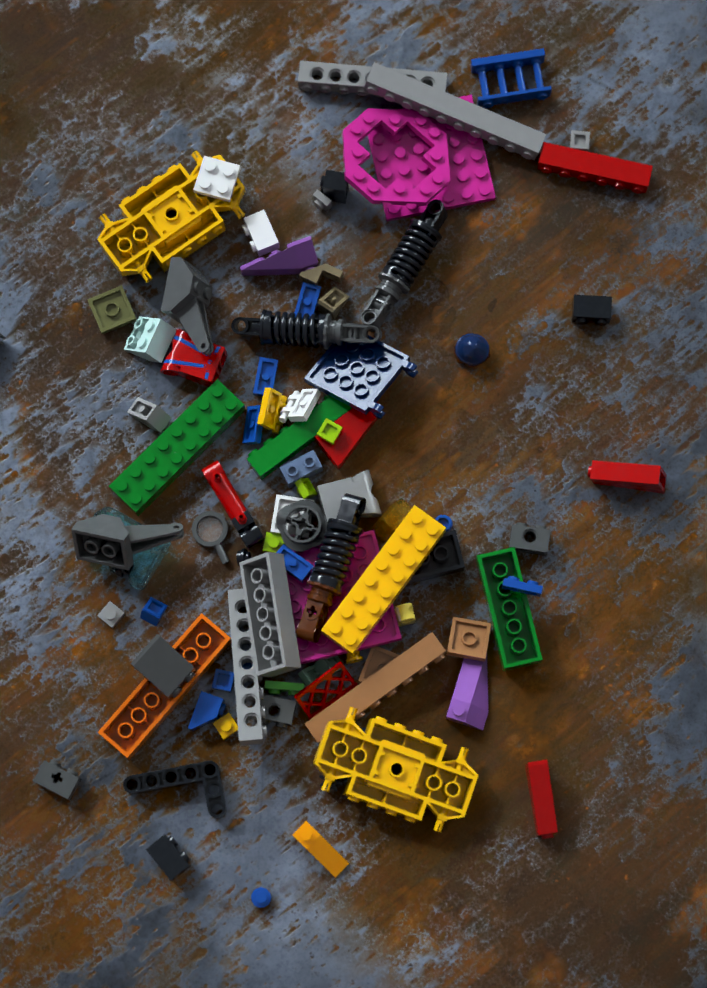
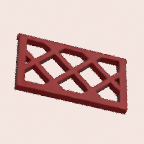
M340 661L294 695V698L310 720L358 684ZM339 668L342 669L341 677L332 676ZM327 680L324 689H316L319 683ZM331 680L339 681L337 690L329 689ZM344 681H350L351 685L342 690ZM310 692L308 701H302L300 699L306 693ZM314 693H323L321 702H312ZM328 693L336 694L329 702H325ZM311 706H320L319 709L311 715Z

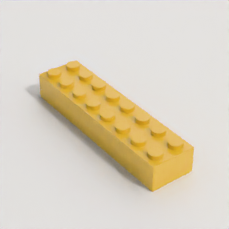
M414 505L321 629L322 634L354 656L446 532V527Z

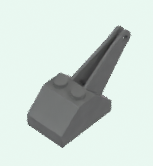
M171 257L161 311L183 325L198 351L204 355H210L214 350L205 309L209 307L213 288L199 269L181 257Z
M106 514L78 521L71 529L76 558L78 560L129 570L134 564V554L184 536V528L180 523L125 526L120 517Z

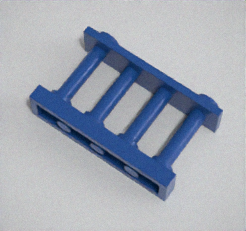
M544 48L471 59V73L479 75L482 97H478L477 105L483 108H490L498 104L530 99L544 100L550 97L552 89L551 86L544 87L540 64L544 63L545 59ZM524 65L533 66L537 88L526 90L522 71ZM512 67L515 69L519 91H507L504 74L505 68ZM494 70L497 72L500 94H489L486 78L487 71Z

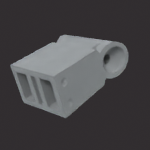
M365 470L353 478L350 477L317 486L318 498L327 524L329 518L336 519L342 498L346 493L366 499V507L361 518L382 516L379 502L371 492L373 481L369 470Z

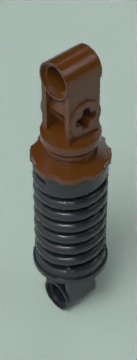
M346 493L342 498L336 519H328V532L324 534L323 546L319 548L320 553L317 554L318 560L315 561V567H313L312 574L307 581L311 591L310 594H307L306 599L308 600L296 629V637L313 643L319 641L321 629L327 618L329 608L333 606V598L342 594L341 586L344 585L342 579L347 577L343 572L349 571V567L345 565H351L352 561L350 559L354 557L352 552L356 551V546L353 544L359 543V537L364 531L358 527L366 507V499Z

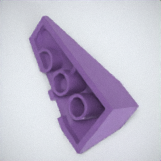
M311 237L287 244L288 248L283 251H272V254L266 259L260 257L240 266L242 276L300 274L303 271L319 266Z
M487 654L485 662L464 658L446 715L447 720L483 731L489 712Z

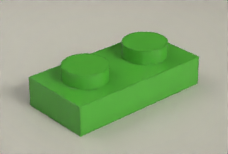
M265 680V690L269 691V694L280 695V692H288L289 696H294L305 688L304 683Z

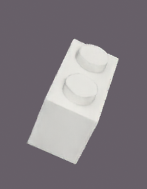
M265 210L244 218L242 228L246 236L250 235L252 241L249 243L253 252L257 251L260 257L279 249L278 239Z

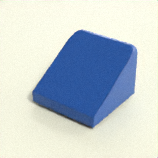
M150 597L142 609L140 618L157 626L168 605Z

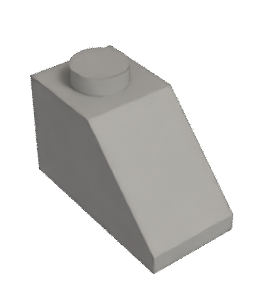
M137 397L127 411L129 415L160 433L168 426V422L172 418L158 405Z

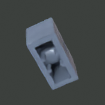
M314 450L279 467L280 473L289 489L296 486L294 482L300 478H311L323 471L322 464Z

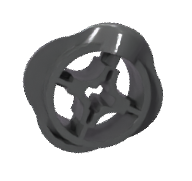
M299 500L296 503L283 507L277 513V528L281 533L284 544L288 548L296 552H303L322 544V540L325 539L324 534L328 532V524L321 508L315 502ZM297 512H305L300 518H290ZM310 514L314 515L318 520V528L309 523ZM305 522L306 527L300 529L298 524ZM287 523L296 528L294 538L286 529ZM305 533H314L311 538L300 540Z

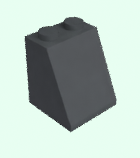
M158 634L131 662V665L169 699L172 696L176 698L182 691L181 686L185 682L189 683L196 675L194 673L196 671L195 667Z

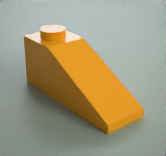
M307 821L293 834V837L335 878L349 864Z

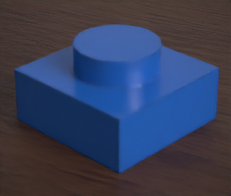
M216 669L212 689L231 692L234 672Z

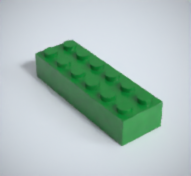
M515 547L477 555L476 563L503 671L541 663L543 659L527 594L501 589L503 579L508 578V576L517 577L520 579L519 581L523 582Z

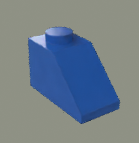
M201 691L188 729L191 731L197 730L217 720L219 715L223 716L226 709L224 699Z

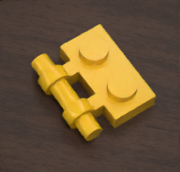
M265 388L257 424L272 430V433L279 434L280 428L283 427V423L279 421L280 412L287 405V397L273 388Z

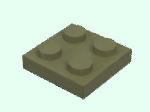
M122 285L87 299L102 335L137 320Z

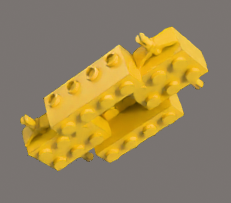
M195 151V154L193 152L191 156L197 162V166L191 175L188 174L181 163L173 165L165 174L156 176L151 181L152 183L146 187H140L136 194L131 197L128 196L121 201L119 207L125 219L113 222L109 220L106 214H102L99 219L105 225V228L97 239L99 245L122 277L141 274L146 283H148L149 280L153 279L147 271V266L152 257H154L162 270L166 272L169 270L171 257L185 259L226 231L224 220L218 212L232 210L238 219L245 216V213L239 207V203L245 193V186L239 178H237L230 202L194 193L193 189L203 161L198 151ZM221 155L211 157L225 161ZM174 210L177 214L174 218H168L166 216L167 212Z
M350 707L345 719L329 721L326 724L313 764L325 776L321 790L325 791L326 789V792H329L331 784L335 779L348 778L343 795L348 796V800L359 803V801L365 802L367 807L378 810V807L386 810L385 813L392 816H397V814L404 816V820L412 823L422 820L427 806L437 817L433 830L440 833L444 822L448 819L465 817L478 778V774L465 761L469 749L461 747L456 760L441 762L447 747L446 744L442 743V739L434 736L429 739L424 737L425 733L418 730H413V732L405 730L406 726L398 723L394 725L388 724L387 719L376 716V719L371 718L368 720L364 732L355 723L354 719L358 709ZM395 763L399 764L402 768L399 775H394L391 772V767Z

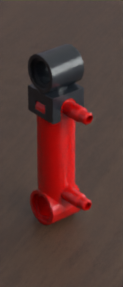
M217 460L201 469L247 549L263 541L264 537L244 506L219 461Z

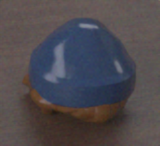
M465 334L454 345L455 358L458 363L468 365L470 368L480 365L490 357L489 344L485 338L478 334Z

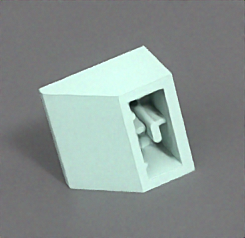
M139 316L134 324L131 335L126 341L124 350L148 361L162 363L177 329L162 319Z

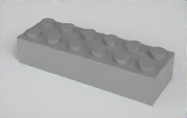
M266 552L239 562L256 676L274 677L301 668L284 554Z

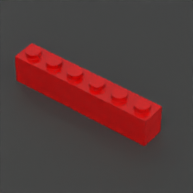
M543 142L537 169L544 173H558L562 177H576L580 181H594L598 185H612L616 189L626 188L640 194L646 193L653 166Z

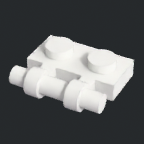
M302 389L301 393L294 391L288 397L286 407L282 408L279 421L281 423H285L287 419L291 422L307 421L321 395L319 389Z

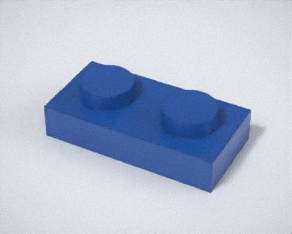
M303 282L294 312L295 315L297 313H302V315L308 313L311 316V314L315 313L321 286Z
M264 357L259 358L253 395L263 396L265 388L274 389L278 360Z
M261 405L247 407L243 444L253 445L261 443L263 427L257 424Z
M284 544L276 552L284 554L286 572L303 583L312 572L314 566Z
M513 576L503 579L501 589L538 597L541 595L543 586H540L536 581L527 580V583L521 582L519 578Z

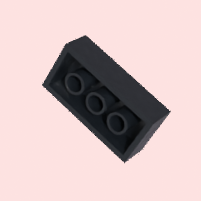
M456 530L444 533L407 585L464 571L465 565Z

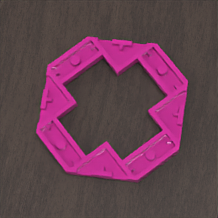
M367 108L343 129L344 179L370 203L380 204L382 202L391 203V205L417 204V206H425L449 184L450 168L447 134L418 111ZM380 124L393 136L403 127L407 126L432 147L423 155L421 160L433 172L413 190L399 178L385 189L360 167L370 157V153L359 142Z

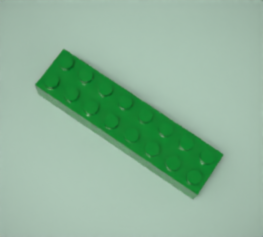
M217 379L109 485V488L130 510L139 516L246 410L245 405Z

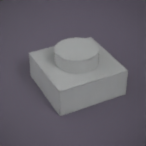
M571 130L570 148L588 152L590 132Z
M317 189L313 194L314 205L318 209H324L328 212L332 208V200Z
M109 601L97 616L113 629L125 613Z

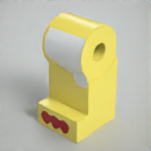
M412 603L401 604L395 607L396 609L394 610L399 627L415 623L416 618Z

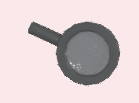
M206 511L199 514L192 523L194 539L203 547H215L222 564L229 563L230 561L222 546L228 535L226 520L221 514L214 511Z

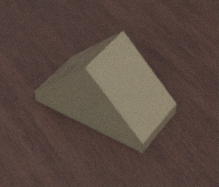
M333 287L318 300V311L323 314L330 313L332 320H334L350 296Z

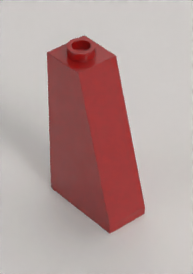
M352 408L334 421V423L343 427L334 445L317 435L314 436L315 442L336 469L339 470L378 418L370 411L365 415Z
M592 460V466L588 468V477H590L593 484L665 493L667 475L659 465Z
M548 761L528 762L525 765L536 835L542 836V839L553 838V834L557 833L558 829Z

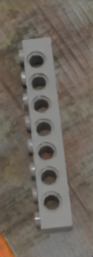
M300 61L298 88L304 91L320 90L324 93L335 91L340 94L357 93L360 96H366L370 93L363 88L372 66ZM389 68L446 92L447 73ZM314 76L322 77L320 80L313 79ZM334 77L340 78V80L337 82L332 81L331 79ZM351 79H357L358 82H357V83H351L350 80H351Z
M243 589L228 590L240 746L264 744V737H267L266 725H262V718H266L265 706H261L260 699H264L263 687H259V680H263V678L256 676L250 631H240L242 626H249L247 612H238L241 607H246ZM244 644L251 645V648L247 651L241 649ZM245 663L253 664L250 669L242 668ZM251 681L254 683V686L252 688H245L244 684ZM249 700L256 702L251 708L245 706ZM251 719L257 721V724L253 727L247 725V722Z

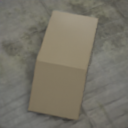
M323 264L301 272L299 278L301 282L319 285L323 276L340 283L343 278V271L328 264Z

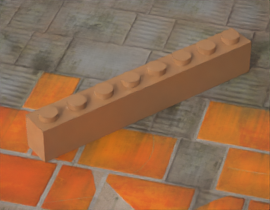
M431 632L305 723L306 727L315 740L320 743L326 724L329 721L345 719L350 707L358 709L355 720L358 721L366 715L365 710L370 707L373 710L382 703L380 701L385 696L390 698L397 693V687L400 685L405 687L413 681L412 677L417 673L422 675L429 670V664L432 662L437 664L443 660L446 650L434 633Z

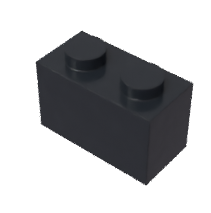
M326 170L325 176L322 175L321 193L331 199L332 202L346 204L349 183L345 181L344 173Z
M574 295L572 300V322H576L579 325L595 323L598 326L610 323L612 297Z
M164 834L146 850L170 881H173L191 866L188 863L191 859L184 851L179 852L176 848L178 843L172 836L167 837Z

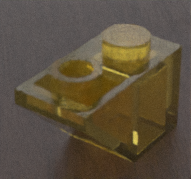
M402 498L389 506L370 530H374L375 535L383 543L386 542L412 508Z

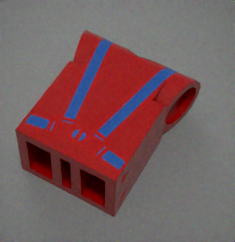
M177 328L172 341V350L166 356L160 372L168 376H181L182 378L210 387L219 378L228 354L225 347L213 343V352L210 355H204L198 351L190 336Z

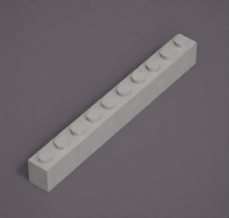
M375 62L363 88L370 94L382 96L389 102H396L406 109L418 111L423 116H430L439 123L449 124L456 130L468 132L475 138L485 139L492 145L504 147L507 151L521 154L526 159H536L546 136L545 133Z

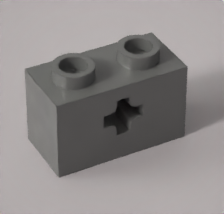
M52 759L50 762L44 760L33 782L71 801L82 780L77 777L79 773L69 768L67 771L61 769L62 764ZM61 774L62 782L58 781L56 783L55 775L59 776Z

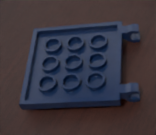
M368 335V338H369L370 340L375 339V338H373V337H371V336ZM343 341L342 346L332 344L304 377V381L365 415L370 411L375 417L382 419L385 415V412L382 411L384 407L376 402L402 370L412 378L418 374V371L415 370L417 365L410 362V356L381 341L377 343H348Z

